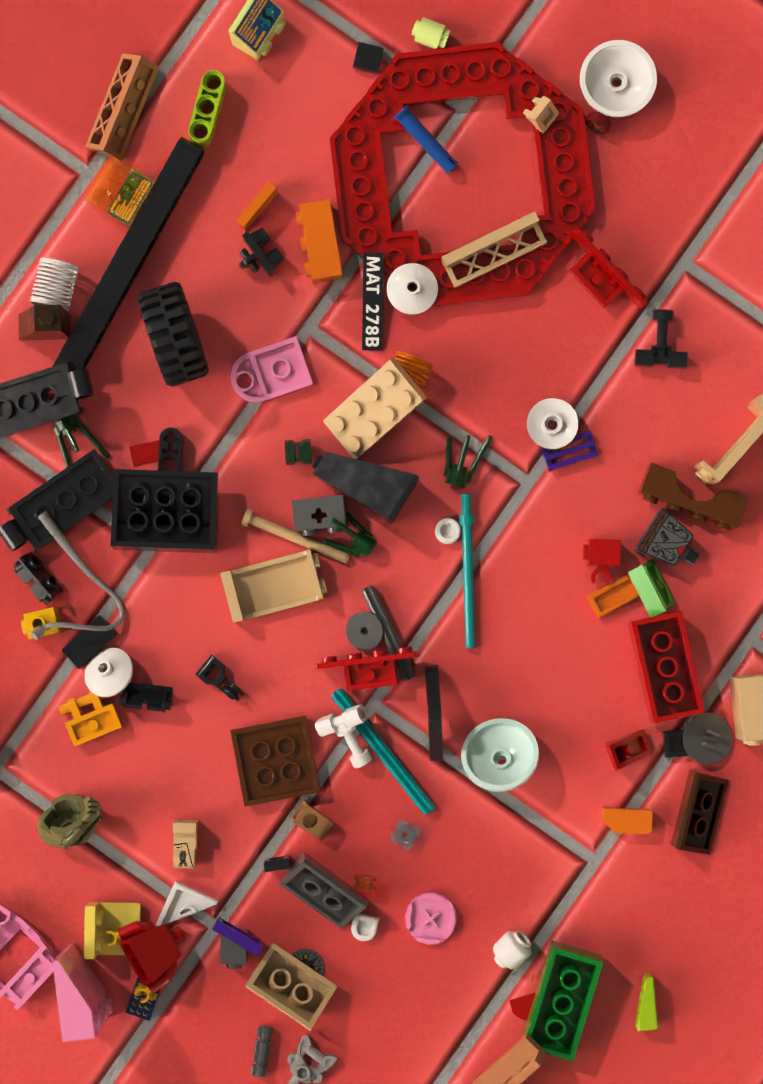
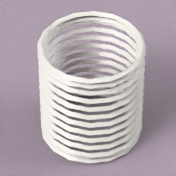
M40 258V263L38 264L40 267L37 268L39 271L36 272L38 275L35 276L37 279L34 280L36 283L33 284L35 288H32L36 292H31L35 296H31L29 301L35 305H61L69 312V306H71L69 302L72 301L70 298L73 297L71 294L74 293L73 290L75 289L78 270H80L79 267L57 259Z

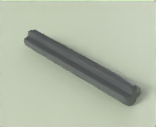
M370 585L362 590V595L371 613L382 624V637L390 654L397 653V648L403 647L374 586ZM408 658L396 659V666L404 681L415 677V672Z

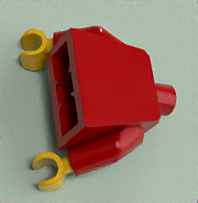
M134 921L119 927L118 931L108 930L104 932L103 936L108 933L114 936L113 943H109L106 946H113L120 938L122 939L119 944L142 985L135 989L134 995L139 991H144L147 994L146 997L140 1000V1003H146L151 992L156 993L171 982L178 966L177 960L181 957V952L177 945L186 939L180 927L168 931L164 924L157 926L153 922Z

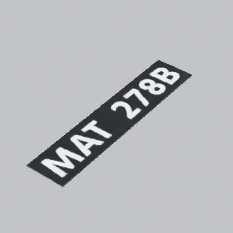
M363 252L362 350H382L384 253Z

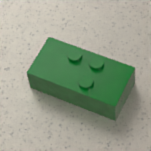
M551 940L523 1032V1036L528 1033L546 1051V1054L574 1061L603 966L600 954Z

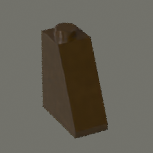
M34 305L18 314L19 340L68 339L70 335V313L61 305Z

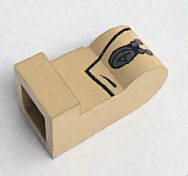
M176 819L173 822L174 868L195 869L198 851L199 820Z

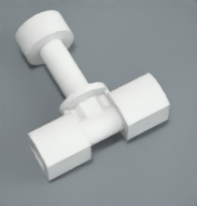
M362 704L346 709L340 716L333 713L316 721L315 728L321 737L335 732L338 737L344 736L353 753L349 759L354 768L362 767L372 760L368 749L361 748L353 733L356 725L364 723L368 718V713Z

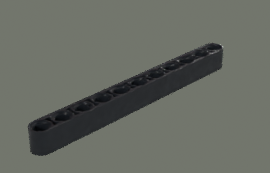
M184 137L178 140L52 367L66 362H73L74 368L70 369L71 372L87 367L205 153L204 148Z

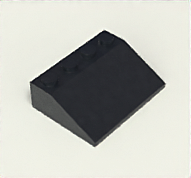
M114 469L110 546L114 550L217 553L218 473Z

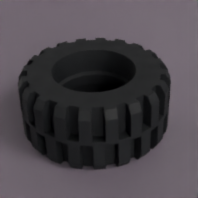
M171 282L141 292L138 296L140 310L166 385L173 387L205 377L209 372L207 361L181 284Z

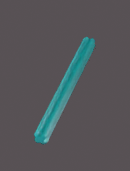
M339 688L331 695L343 712L348 708L356 706L342 688ZM366 719L364 723L356 725L358 732L424 815L430 813L435 808L434 804Z

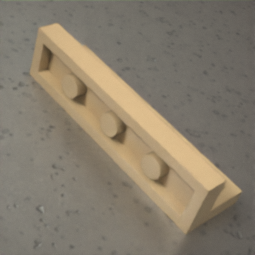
M536 212L530 213L442 256L441 262L454 288L547 244L538 224L540 220ZM533 228L539 241L531 245L521 242L523 232ZM519 235L518 240L512 239L513 237ZM505 241L516 244L514 253L509 256L497 253L500 244ZM519 245L525 247V248H523V249L517 251ZM496 246L495 252L488 250ZM482 252L493 255L491 264L486 267L474 264L477 255ZM473 257L472 263L466 261ZM496 257L502 258L494 262ZM460 263L470 266L468 275L457 280L451 267ZM473 268L478 269V271L471 274Z

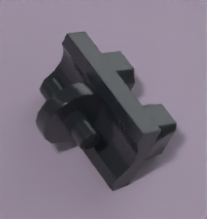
M263 228L251 234L249 231L245 232L242 237L252 251V254H249L246 248L242 249L239 253L243 260L239 263L241 269L250 267L252 272L256 273L260 269L256 264L258 260L269 277L276 273L275 268L284 261V257L277 247L266 255L263 253L261 247L271 241Z

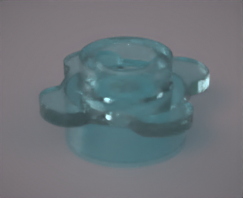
M399 820L395 832L390 834V840L392 843L401 844L405 850H410L413 848L415 837L420 835V829L417 826L412 827L407 824L406 820ZM406 832L408 835L407 837H403L402 834Z

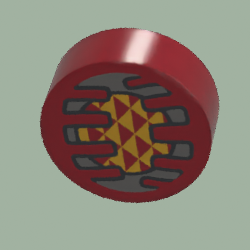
M590 112L585 120V124L591 130L600 134H607L612 125L610 119L599 112Z

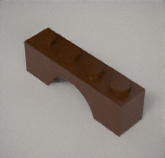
M654 463L648 464L638 493L643 495L642 499L653 504H657L658 501L666 503L667 509L677 513H681L682 510L692 513L691 518L705 522L707 518L715 521L716 527L726 531L739 526L748 498L725 489L719 491L715 497L708 501L692 500L679 489L676 481V471Z

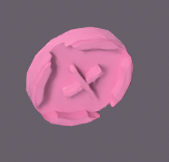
M426 892L416 896L408 905L405 914L406 927L410 934L418 942L428 945L439 944L453 933L457 922L456 911L451 901L444 895L436 892Z

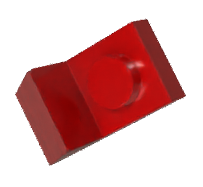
M644 729L637 730L623 738L609 741L605 746L615 771L653 753Z

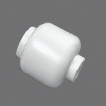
M507 931L493 946L495 962L503 969H518L531 955V941L521 931Z

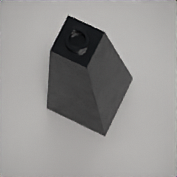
M326 452L324 457L319 455L312 466L315 469L314 476L390 523H393L419 481V476L416 474Z

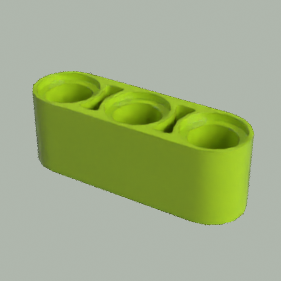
M217 70L207 71L203 75L188 132L192 142L202 148L209 146L213 141L227 86L224 77ZM218 80L221 84L217 89L208 88L209 82ZM206 104L214 106V110L209 114L201 112L202 107ZM198 129H206L208 133L204 138L198 139L195 137V132Z

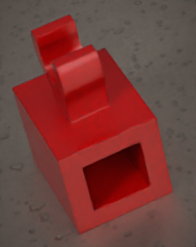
M588 539L587 544H583L582 559L587 560L586 565L597 566L590 575L591 583H595L596 575L601 573L605 577L604 583L609 584V566H620L621 540Z

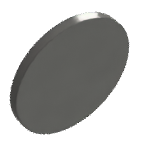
M714 713L698 714L691 718L685 726L683 745L687 754L694 761L701 764H715L724 759L730 751L732 732L728 723L721 716Z

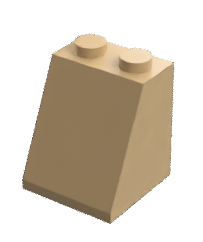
M763 674L729 677L735 738L743 741V744H748V746L762 745Z

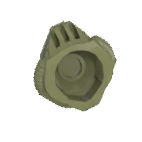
M64 794L52 801V806L38 818L37 831L41 839L53 848L68 849V846H78L81 843H87L102 818L100 802L90 796L85 798L79 794Z

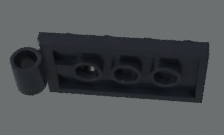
M66 362L0 383V439L85 413L84 407L79 406L78 400L94 395L88 369H79L71 372L70 369L74 368L73 362ZM50 391H53L55 393V397L53 400L48 399V393Z
M93 449L7 508L8 513L14 519L0 527V536L11 552L22 547L28 541L32 544L34 551L37 552L55 540L38 518L43 510L49 509L51 511L50 517L64 534L113 500L114 475L96 449Z

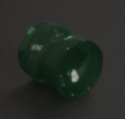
M302 439L300 442L285 440L286 466L295 465L296 462L312 464L311 439ZM296 447H298V458L296 457Z

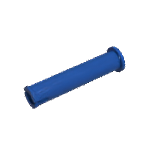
M406 105L394 116L393 120L397 119L445 173L448 174L458 162L409 111V106Z

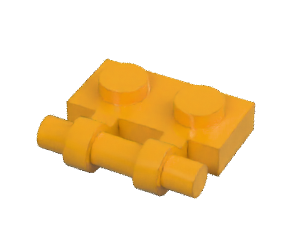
M89 691V694L77 699L76 697L67 700V703L59 706L62 715L70 712L73 715L74 719L66 722L65 726L74 747L123 727L114 703L104 707L102 699L106 697L97 696ZM93 703L95 711L82 715L80 708Z

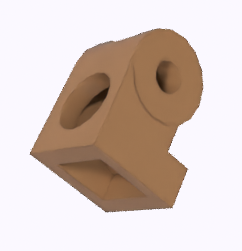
M304 799L290 817L294 824L320 840L325 838L334 824L329 817Z

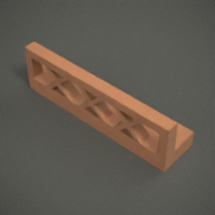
M122 53L85 145L86 148L102 152L115 160L122 161L159 69L158 66L142 56ZM132 62L130 69L125 73L128 63ZM122 86L120 93L116 96L118 89ZM112 110L111 116L106 119L108 113ZM103 133L99 145L96 144L99 136Z
M527 1033L471 1084H521L541 1066L546 1051Z

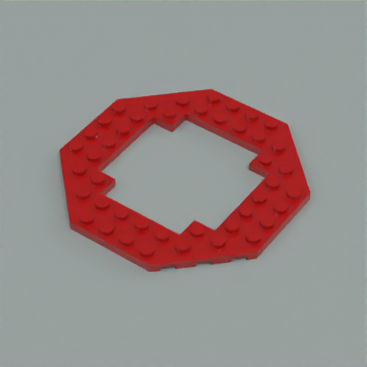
M499 42L396 54L383 73L370 86L360 102L347 115L345 121L330 137L342 241L362 257L363 252L384 253L383 274L387 277H390L395 269L404 264L416 263L427 267L434 274L438 284V294L431 307L528 295L573 239L570 233L573 230L581 229L596 209L583 107L571 101L562 94L561 90L548 80H544L534 72V69L520 58H516L508 52ZM504 95L507 120L525 117L523 114L524 110L532 111L535 107L532 100L535 97L542 98L545 96L553 102L559 112V115L544 133L537 130L533 125L544 215L538 216L540 220L538 224L547 244L454 288L441 262L442 256L450 252L421 255L418 230L392 233L381 134L406 131L397 119L393 120L394 116L406 105ZM533 228L523 232L521 242L531 245L539 241ZM516 244L499 246L497 253L509 256L514 253ZM519 245L517 251H519V250H521V249H523V248H525V247ZM496 246L488 250L495 252ZM482 252L477 255L474 264L486 267L491 264L493 255ZM473 257L466 261L472 263ZM496 257L494 262L502 258ZM460 263L451 268L456 279L459 280L468 275L470 266ZM473 268L471 274L478 271V269ZM410 283L407 288L409 291L414 292L417 290V285Z

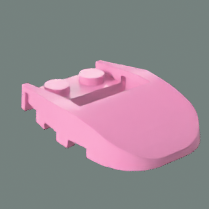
M0 904V950L20 929L40 947L6 985L0 980V998L5 996L16 1004L14 1008L18 1010L53 973L52 961L57 955L38 930L12 910Z

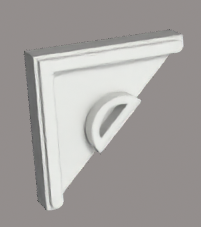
M175 881L156 925L160 926L217 905L219 900Z

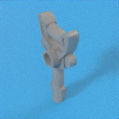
M304 1034L298 1045L297 1053L292 1052L287 1058L288 1063L291 1065L290 1072L293 1074L287 1084H300V1082L307 1084L311 1080L314 1083H320L323 1077L321 1072L330 1068L337 1061V1056L335 1054L324 1055L311 1045L310 1036ZM306 1053L319 1064L317 1066L308 1064L303 1055Z

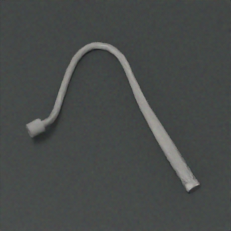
M44 511L38 516L39 520L77 566L115 600L119 608V618L116 622L107 626L66 622L48 623L42 627L37 626L30 632L31 636L38 640L45 634V630L49 628L64 627L91 631H108L116 628L122 623L125 613L120 598L91 571L49 514Z

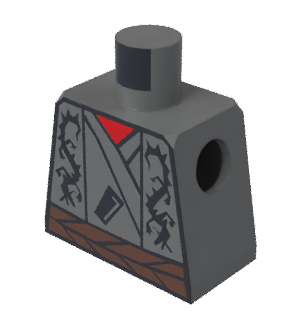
M663 508L658 510L633 550L671 567L675 566L679 559L692 566L700 555L698 551L688 546L694 535Z

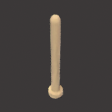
M247 508L241 525L247 527L248 524H251L340 562H348L350 557L348 553L253 514L254 510Z

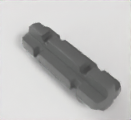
M260 1025L257 1029L256 1036L259 1039L255 1042L253 1055L255 1064H252L251 1075L255 1077H265L267 1072V1065L265 1063H268L271 1045L269 1038H272L273 1028L267 1025Z

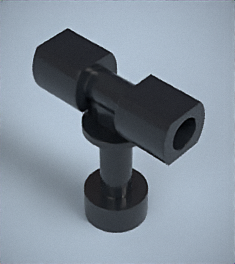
M653 310V321L658 322L657 344L652 345L651 350L636 349L634 366L653 367V364L668 365L667 368H687L688 352L672 351V347L667 346L668 323L673 322V310Z

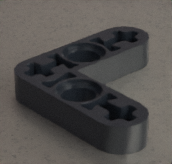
M425 665L430 761H443L438 665Z

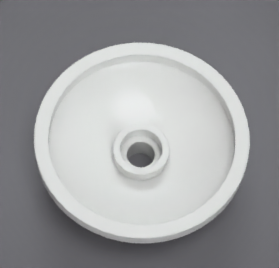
M612 40L598 45L587 55L580 71V87L585 100L593 109L610 117H626L639 112L651 100L656 89L657 72L653 60L643 48L625 40ZM612 81H620L621 86L614 87Z

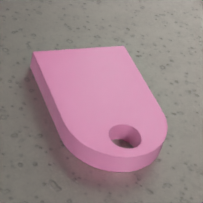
M297 336L242 355L235 362L231 371V383L234 390L242 399L251 403H263L313 385ZM246 374L252 378V383L248 388L238 386L237 381L241 375Z

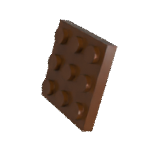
M307 715L230 730L244 806L321 792Z

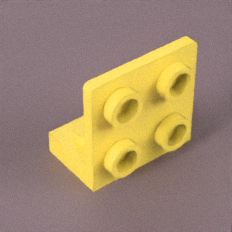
M89 902L85 906L84 959H95L98 955H125L119 944L122 941L121 938L115 945L106 946L109 943H113L114 936L110 933L105 936L103 934L108 930L118 931L119 927L134 921H141V904L129 902Z

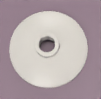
M408 263L398 267L390 275L387 282V295L390 303L398 311L405 314L415 315L425 312L433 305L438 294V284L434 274L427 267L416 263ZM415 283L417 290L414 292L409 291L408 285Z
M556 398L545 399L538 402L529 412L527 430L531 439L537 445L546 449H559L568 445L574 439L578 430V417L573 407L567 402ZM554 421L557 424V428L554 430L549 429L547 426L548 422Z
M118 648L100 650L89 660L85 669L84 677L88 689L100 697H111L119 694L127 687L132 678V660L127 653Z

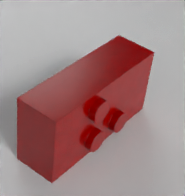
M682 611L628 623L650 724L705 713Z

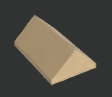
M273 943L253 971L245 987L308 1030H311L338 986Z

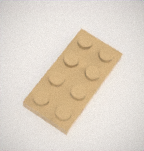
M392 358L327 416L323 422L351 457L358 459L427 397L398 361Z

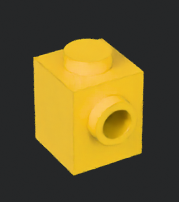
M51 607L23 614L24 620H21L23 634L28 635V639H34L30 632L37 626L42 627L48 623L61 622L58 608ZM62 627L49 628L45 630V634L42 637L63 632Z

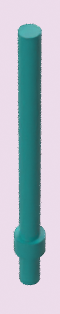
M461 494L462 515H459V525H462L465 648H476L472 525H475V517L472 514L471 494Z

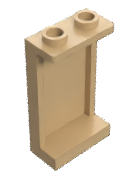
M763 394L754 398L746 406L757 418L718 463L712 468L705 461H701L693 467L696 471L695 476L702 483L707 484L709 482L712 485L720 482L763 433Z
M311 549L220 573L233 623L324 599L323 594L327 593L324 578H318L316 569L321 568L317 553L312 554Z

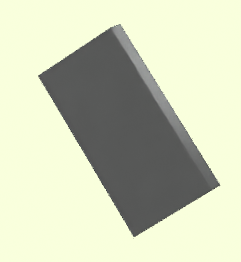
M303 851L279 883V885L340 929L364 910L368 904L363 894Z

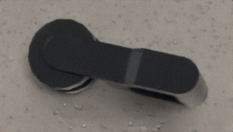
M212 654L195 673L207 685L214 684L232 700L239 701L238 694L244 695V692L230 680L227 682L229 688L226 686L221 687L228 678L225 676V665ZM216 665L220 668V674L216 679L210 680L207 675Z

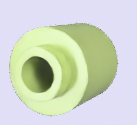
M423 17L421 21L416 20L411 35L415 36V42L438 49L445 48L451 30L446 29V25Z

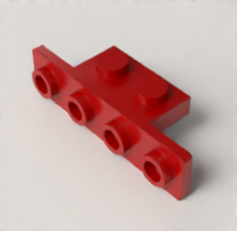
M576 229L570 233L572 238L585 250L586 254L569 272L603 308L622 291L638 308H644L648 304L644 299L646 296L643 291L637 286L633 287L627 281V274L621 268H615L609 262L611 257L603 249L600 248L598 250L592 243L594 241L592 236L587 231Z
M412 647L397 648V653L387 654V650L372 651V656L362 657V653L347 654L346 660L338 661L337 656L321 658V663L315 664V669L343 666L347 691L398 685L396 659L420 656V651H413Z

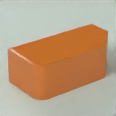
M602 807L601 820L614 833L650 834L652 832L653 810Z

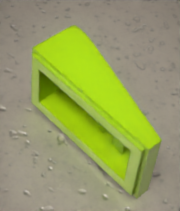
M650 972L644 973L635 1020L637 1031L656 1030L658 1028L654 978Z

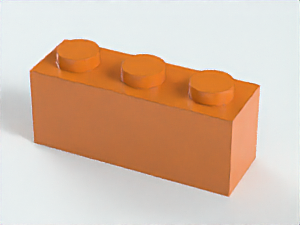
M330 199L299 204L300 212L295 213L298 228L303 227L305 237H300L302 253L307 252L309 262H304L306 278L312 277L313 284L343 279Z

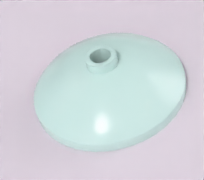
M498 718L479 724L468 734L462 746L461 759L463 768L473 783L489 791L503 792L513 790L530 779L539 762V748L535 736L525 725L515 720ZM500 760H506L505 764H498Z

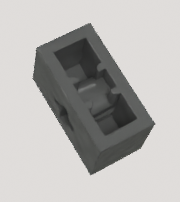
M345 495L292 500L295 531H302V536L317 535V529H327V533L343 532V530L331 522L332 518L349 526ZM319 509L323 513H327V518H323L322 523H320L319 519H315V514L319 513Z

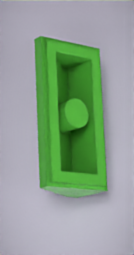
M653 559L628 572L650 617L657 616L676 605Z

